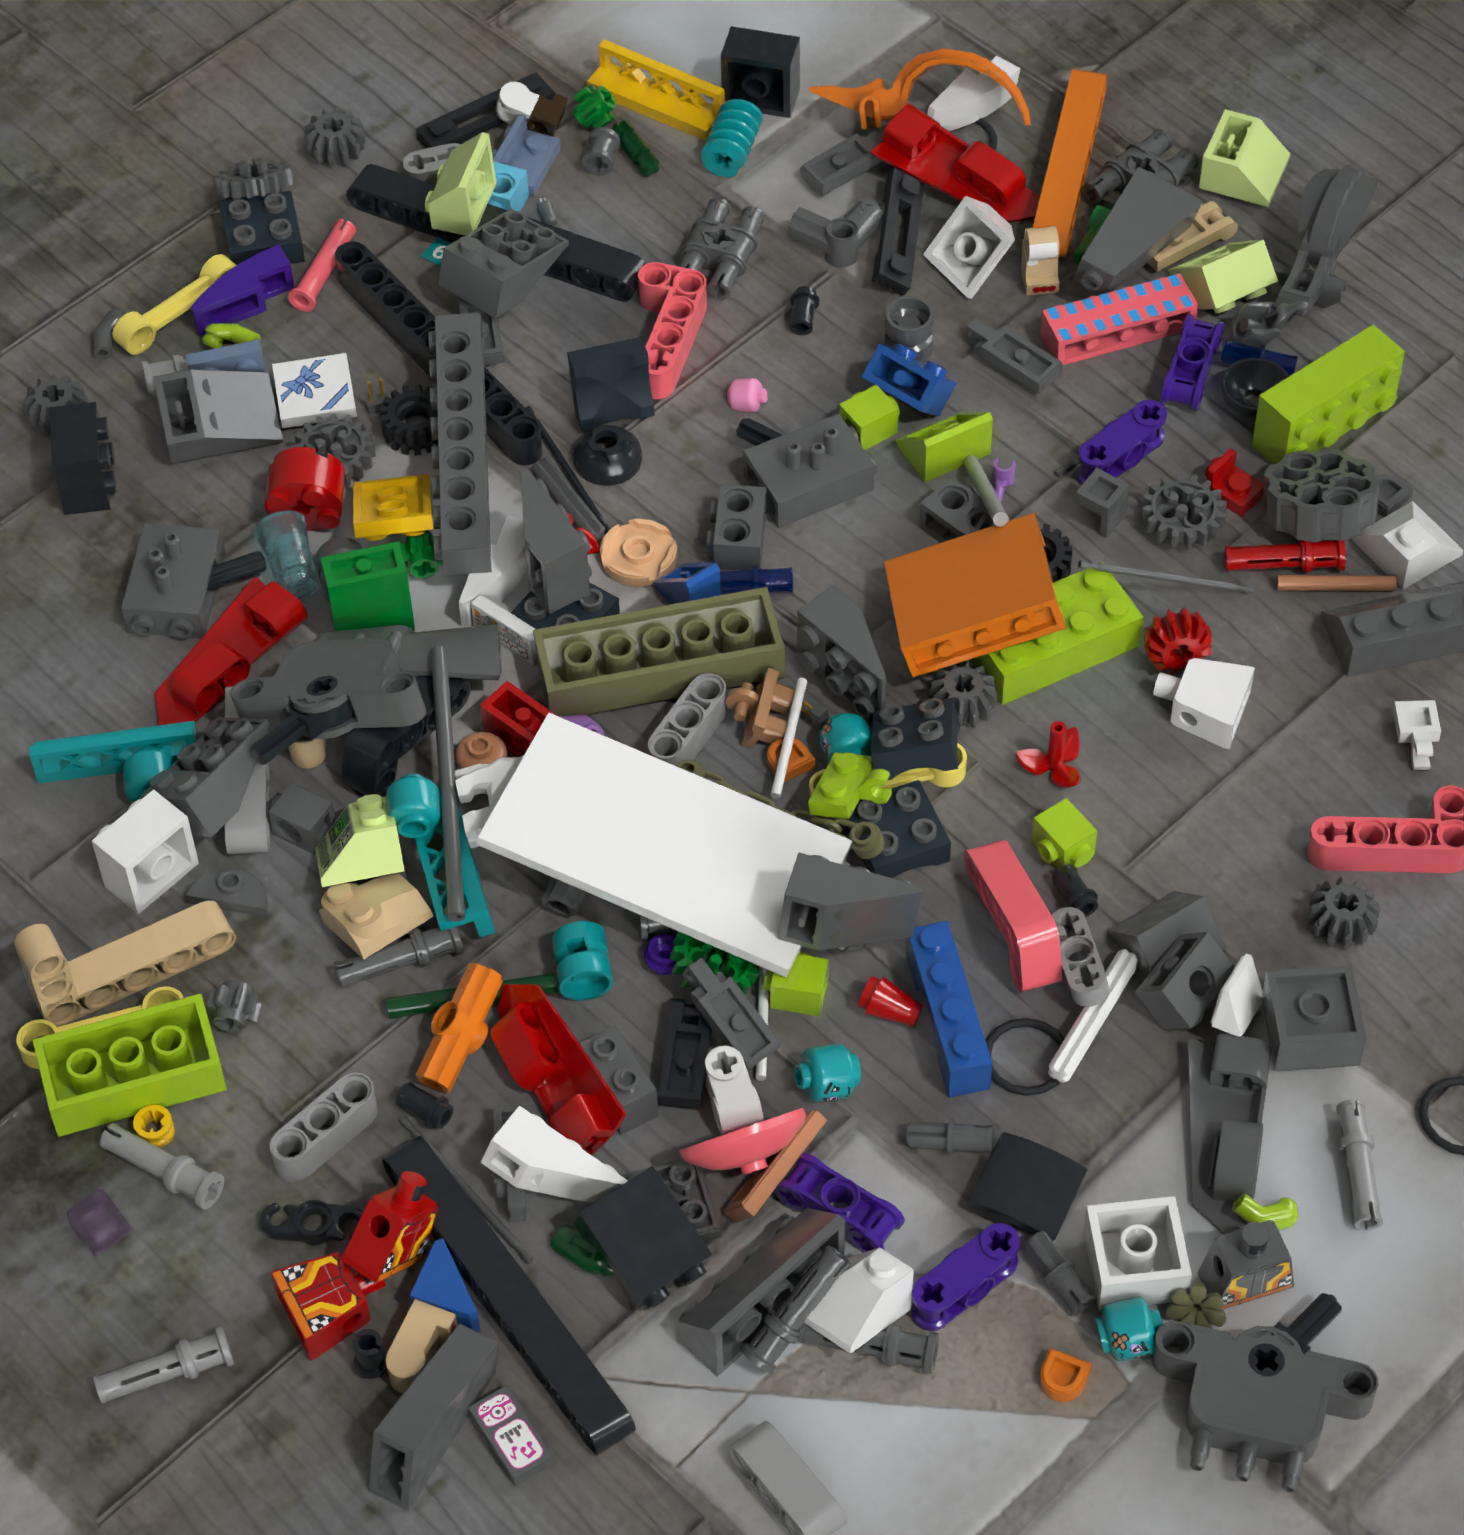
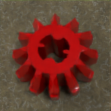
M1185 607L1178 613H1173L1167 609L1166 616L1163 618L1153 616V625L1145 628L1144 649L1147 657L1153 662L1158 671L1166 669L1172 676L1178 669L1185 671L1190 659H1203V657L1211 655L1212 633L1199 612L1190 614Z

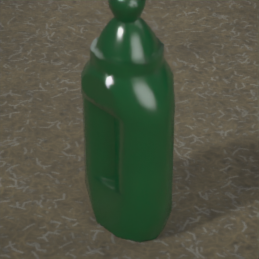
M565 1224L552 1238L550 1246L555 1253L585 1272L593 1275L600 1274L603 1277L615 1275L591 1237L587 1235L583 1238L575 1226Z

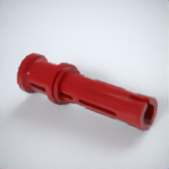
M1299 540V544L1225 546V569L1227 572L1230 570L1300 567V571L1309 573L1313 568L1336 567L1338 571H1344L1346 565L1345 541L1323 540L1308 542Z

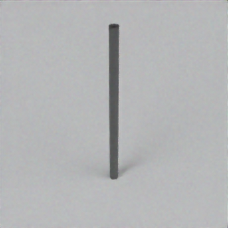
M435 646L431 649L448 918L451 921L459 922L465 919L447 649L444 646Z

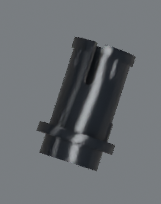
M802 286L797 288L790 298L793 310L789 326L790 330L797 335H808L813 330L814 312L819 306L820 299L813 288Z
M1071 864L1063 866L1068 874L1067 878L1060 868L1057 869L1052 875V881L1066 899L1067 907L1081 910L1085 917L1094 913L1098 907V895L1093 889L1087 888L1077 873L1075 866Z
M412 1082L405 1083L396 1097L397 1107L418 1116L431 1129L435 1127L439 1129L444 1128L453 1114V1106L449 1104L448 1098L444 1096L437 1098L417 1087Z
M363 1329L356 1334L358 1340L353 1339V1349L356 1353L353 1359L354 1368L361 1377L375 1379L387 1371V1351L382 1347V1338L377 1331Z

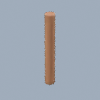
M1277 575L1276 589L1277 591H1396V576Z

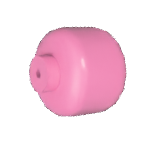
M756 378L736 379L731 383L727 391L728 404H730L731 409L736 411L756 412L760 407V403H766L768 399L766 389L763 388L761 382Z

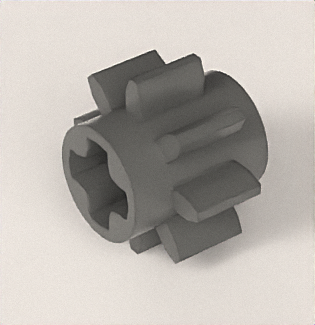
M227 980L220 984L219 990L210 989L205 1008L210 1010L209 1017L213 1018L212 1022L217 1028L236 1033L247 1028L248 1022H257L261 1004L257 1002L258 995L254 994L252 986L239 980Z

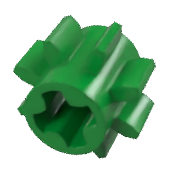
M591 84L588 87L585 86L573 96L578 102L572 108L573 114L585 128H590L592 125L595 128L605 127L615 119L611 111L616 108V101L605 87L599 86L595 89L594 85Z
M426 530L424 534L418 536H407L406 543H400L406 570L409 569L410 574L416 578H429L435 575L438 571V565H443V559L435 560L434 535Z

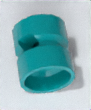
M579 921L566 924L556 930L552 936L555 963L557 964L556 970L560 993L568 999L584 1001L601 997L609 992L613 986V976L610 959L607 957L609 954L605 929L594 922Z

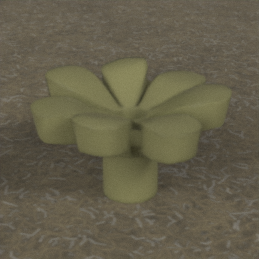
M1195 1282L1190 1292L1182 1288L1175 1290L1171 1298L1173 1302L1168 1305L1166 1310L1169 1319L1180 1318L1179 1321L1211 1329H1213L1212 1325L1222 1327L1226 1322V1314L1220 1309L1224 1305L1222 1296L1219 1293L1207 1294L1206 1286L1202 1282Z

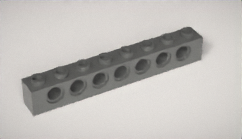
M480 313L435 315V331H428L430 354H436V359L429 360L430 381L437 382V388H430L431 411H438V417H431L432 440H438V446H431L433 469H439V475L432 476L433 498L440 499V505L433 506L434 529H441V536H434L435 560L443 559L445 575L492 572L484 349Z

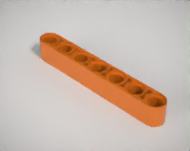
M1072 69L1033 224V228L1056 226L1059 239V257H1067L1105 98L1108 74Z

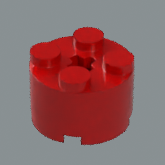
M294 447L279 452L274 456V462L271 465L269 463L264 506L267 515L274 522L281 525L280 529L283 533L294 536L301 534L303 531L333 529L339 525L343 508L345 469L335 456L327 453L326 458L315 454V448Z

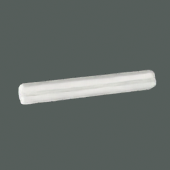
M1126 949L1117 952L1105 972L1110 990L1108 997L1096 1006H1084L1049 1064L1048 1074L1051 1078L1057 1079L1061 1083L1069 1081L1135 972L1137 962L1139 961L1135 953H1130Z

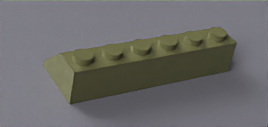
M767 587L533 630L547 709L557 716L586 715L677 698L683 694L693 679L704 673L720 676L726 683V688L741 686L745 682L750 684L763 682L768 667L779 671L778 679L785 677V647Z

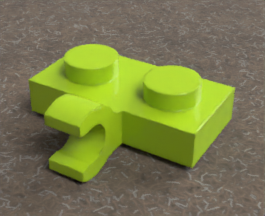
M835 752L808 801L810 815L850 819L860 799L869 800L877 804L887 803L892 794V789L880 786H885L890 776L889 771L874 769L871 756Z

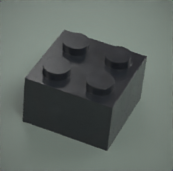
M731 26L721 52V88H724L725 102L733 99L746 100L757 106L762 114L791 118L800 91V37Z
M96 402L50 407L52 468L64 514L111 510L110 494H115L117 490L114 471H109L111 465L115 464L113 443L105 442V440H109L107 418L99 417Z

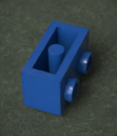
M900 343L897 344L896 348L878 344L862 378L921 412L940 416L957 384L946 377L948 370L930 360L927 361L926 365L915 359L918 353Z

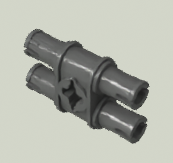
M1157 129L1144 141L1129 144L1125 152L1114 160L1110 159L1104 164L1103 171L1083 185V193L1088 200H1091L1096 195L1092 199V203L1097 204L1115 189L1123 192L1138 166L1178 187L1180 179L1198 167L1199 158L1194 151H1191L1185 157L1190 152L1188 147L1180 150L1177 155L1167 162L1158 158L1159 155L1172 147V140L1167 132L1158 137L1163 133V129ZM1117 200L1114 201V202H1112V203L1110 204V206H1109L1110 209H1112V208L1114 207V205L1116 204Z
M714 197L709 200L703 217L693 223L692 234L688 242L681 248L682 261L679 267L694 269L699 272L702 269L715 272L708 284V292L717 298L720 289L723 288L720 299H727L736 278L745 274L747 261L751 253L757 248L756 235L765 220V214L756 207L750 218L753 206H748L744 208L737 227L724 224L727 215L730 213L731 206L725 199H721L716 209L718 197Z

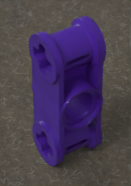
M1187 314L1171 368L1167 371L1164 380L1161 403L1167 404L1168 401L1190 405L1192 410H1199L1205 384L1214 357L1217 355L1221 344L1224 322L1218 321L1216 324L1195 320L1193 315Z
M1143 400L1120 418L1110 422L1089 441L1083 443L1079 450V459L1082 462L1077 471L1079 484L1082 485L1096 468L1117 478L1125 471L1135 467L1153 450L1159 448L1163 444L1165 437L1162 425L1166 422L1167 418L1166 407L1155 400Z
M803 1152L795 1162L796 1166L785 1180H781L774 1190L777 1197L795 1211L803 1212L806 1208L839 1214L845 1220V1240L852 1243L862 1253L877 1248L885 1250L883 1244L893 1230L900 1229L905 1223L903 1214L896 1206L876 1197L808 1153ZM841 1201L846 1203L848 1207L835 1208L830 1203Z
M992 1224L964 1246L952 1251L939 1265L919 1278L914 1283L912 1289L913 1304L911 1315L914 1323L923 1330L938 1331L966 1309L979 1303L992 1289L1012 1276L1018 1266L1017 1253L1020 1247V1238L1017 1231L1007 1224Z

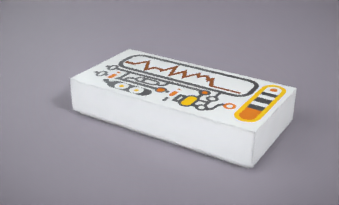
M479 595L471 602L474 626L498 624L500 645L533 666L538 662L533 636L535 628L485 596Z

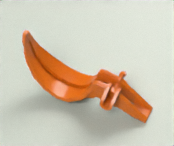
M943 48L919 54L902 68L892 88L888 90L885 88L884 80L881 78H877L868 85L857 88H843L834 85L809 87L810 92L860 113L862 129H867V116L871 117L870 124L873 127L882 128V120H892L908 104L915 81L929 70L946 65L969 67L987 74L1004 87L1018 105L1025 126L1031 125L1029 109L1020 89L1005 71L990 60L972 52Z

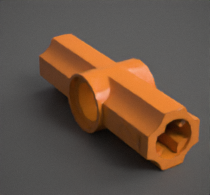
M478 963L468 964L452 1000L443 1004L433 1016L431 1031L435 1035L415 1074L418 1082L440 1093L451 1092L467 1056L477 1051L487 1037L488 1026L484 1020L503 982L501 980L502 976L499 973Z

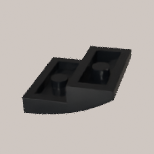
M1003 1132L967 1205L995 1223L1008 1225L1011 1222L1030 1235L1044 1231L1054 1241L1088 1169L1046 1146Z

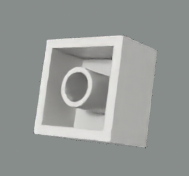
M154 789L143 799L136 800L129 807L128 811L111 825L103 827L92 840L105 888L137 914H140L199 864L188 816Z
M1175 1196L1088 1205L1086 1207L1083 1232L1098 1310H1102L1104 1305L1133 1297L1144 1298L1148 1305L1172 1303L1171 1298L1175 1290L1182 1288L1189 1291L1192 1274Z

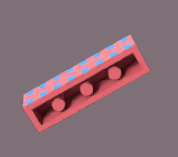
M1181 273L1042 310L1040 336L1050 355L1061 361L1063 365L1180 334L1187 314L1193 315L1196 320L1198 303Z

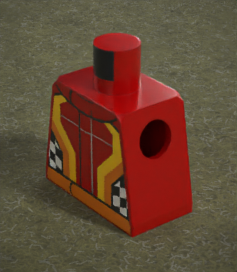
M404 1171L400 1176L397 1186L379 1193L369 1200L342 1256L341 1261L374 1283H378L421 1262L424 1258L438 1212V1206L435 1201L423 1194L427 1181L422 1175L412 1171Z
M339 1252L271 1272L276 1294L310 1361L368 1324L371 1317L365 1296L386 1287L385 1280L374 1283L358 1271L352 1273L349 1265L341 1261L343 1254Z

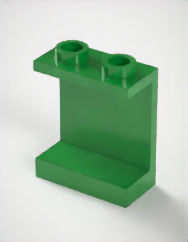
M399 541L321 557L334 631L395 625L407 626L415 631L408 575Z

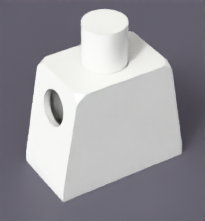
M1193 658L1188 661L1182 678L1160 672L1155 683L1153 695L1173 701L1170 722L1174 726L1222 748L1230 749L1251 693L1255 668Z

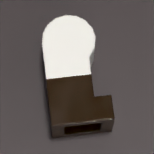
M509 82L500 90L496 112L501 120L513 125L519 114L524 115L527 119V130L554 137L564 116L569 98L555 93L553 100H549L530 92L522 83Z

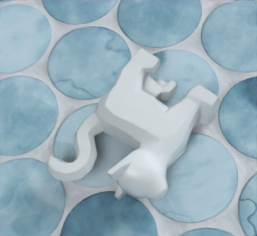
M524 755L521 757H501L491 764H477L455 770L457 779L455 782L460 803L471 802L474 795L487 794L489 799L488 807L472 810L462 815L470 848L479 846L477 845L478 836Z

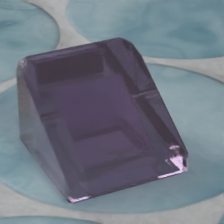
M102 1188L72 1207L66 1214L73 1231L95 1257L132 1232L131 1227Z

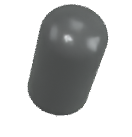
M544 197L542 202L540 198L541 203L538 205V209L543 223L555 225L558 220L552 202L547 201L546 197Z

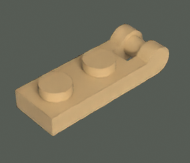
M1214 201L1207 202L1200 207L1191 227L1147 263L1158 272L1219 239H1230L1236 233L1238 224L1230 216H1223L1222 209Z

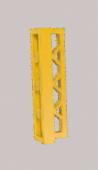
M605 39L598 45L600 67L587 80V87L591 84L594 85L595 89L603 86L613 95L616 104L706 141L718 110L725 103L724 88ZM611 56L617 58L624 67L612 63ZM639 68L647 70L653 79L646 77ZM669 80L678 83L684 92L675 89ZM699 93L712 97L713 104L706 102Z

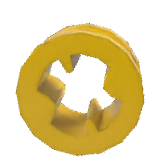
M155 1104L148 1105L140 1109L134 1117L133 1126L136 1136L158 1148L166 1146L173 1139L175 1134L174 1123L170 1112L165 1107ZM154 1121L155 1125H158V1121L161 1122L162 1129L154 1132L153 1128L150 1129V1132L147 1131L146 1125Z

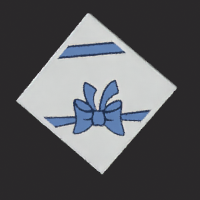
M346 353L272 364L282 428L303 426L305 423L314 424L317 423L316 417L321 416L324 421H329L334 413H336L338 420L344 419L347 415H350L351 418L357 417Z

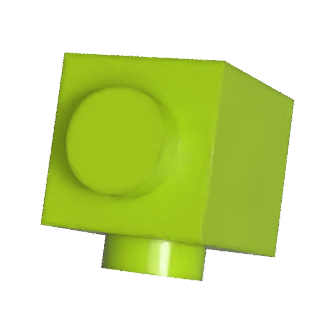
M877 385L863 392H858L850 399L839 404L840 416L847 426L851 425L854 427L864 451L898 433L899 406L892 396H887Z
M1067 798L1034 817L1032 842L1036 845L1040 856L1045 862L1052 863L1057 869L1060 868L1065 873L1064 865L1071 864L1081 867L1094 856L1097 830Z
M799 952L787 978L767 969L764 991L770 992V1008L820 1017L828 985L829 959L813 957L807 953Z

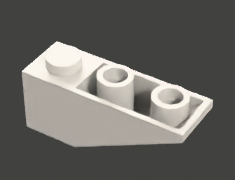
M521 1106L515 1110L493 1137L481 1161L483 1165L516 1188L588 1203H595L628 1182L613 1167L603 1164L584 1151L577 1142L567 1139L548 1126L542 1118L531 1114Z

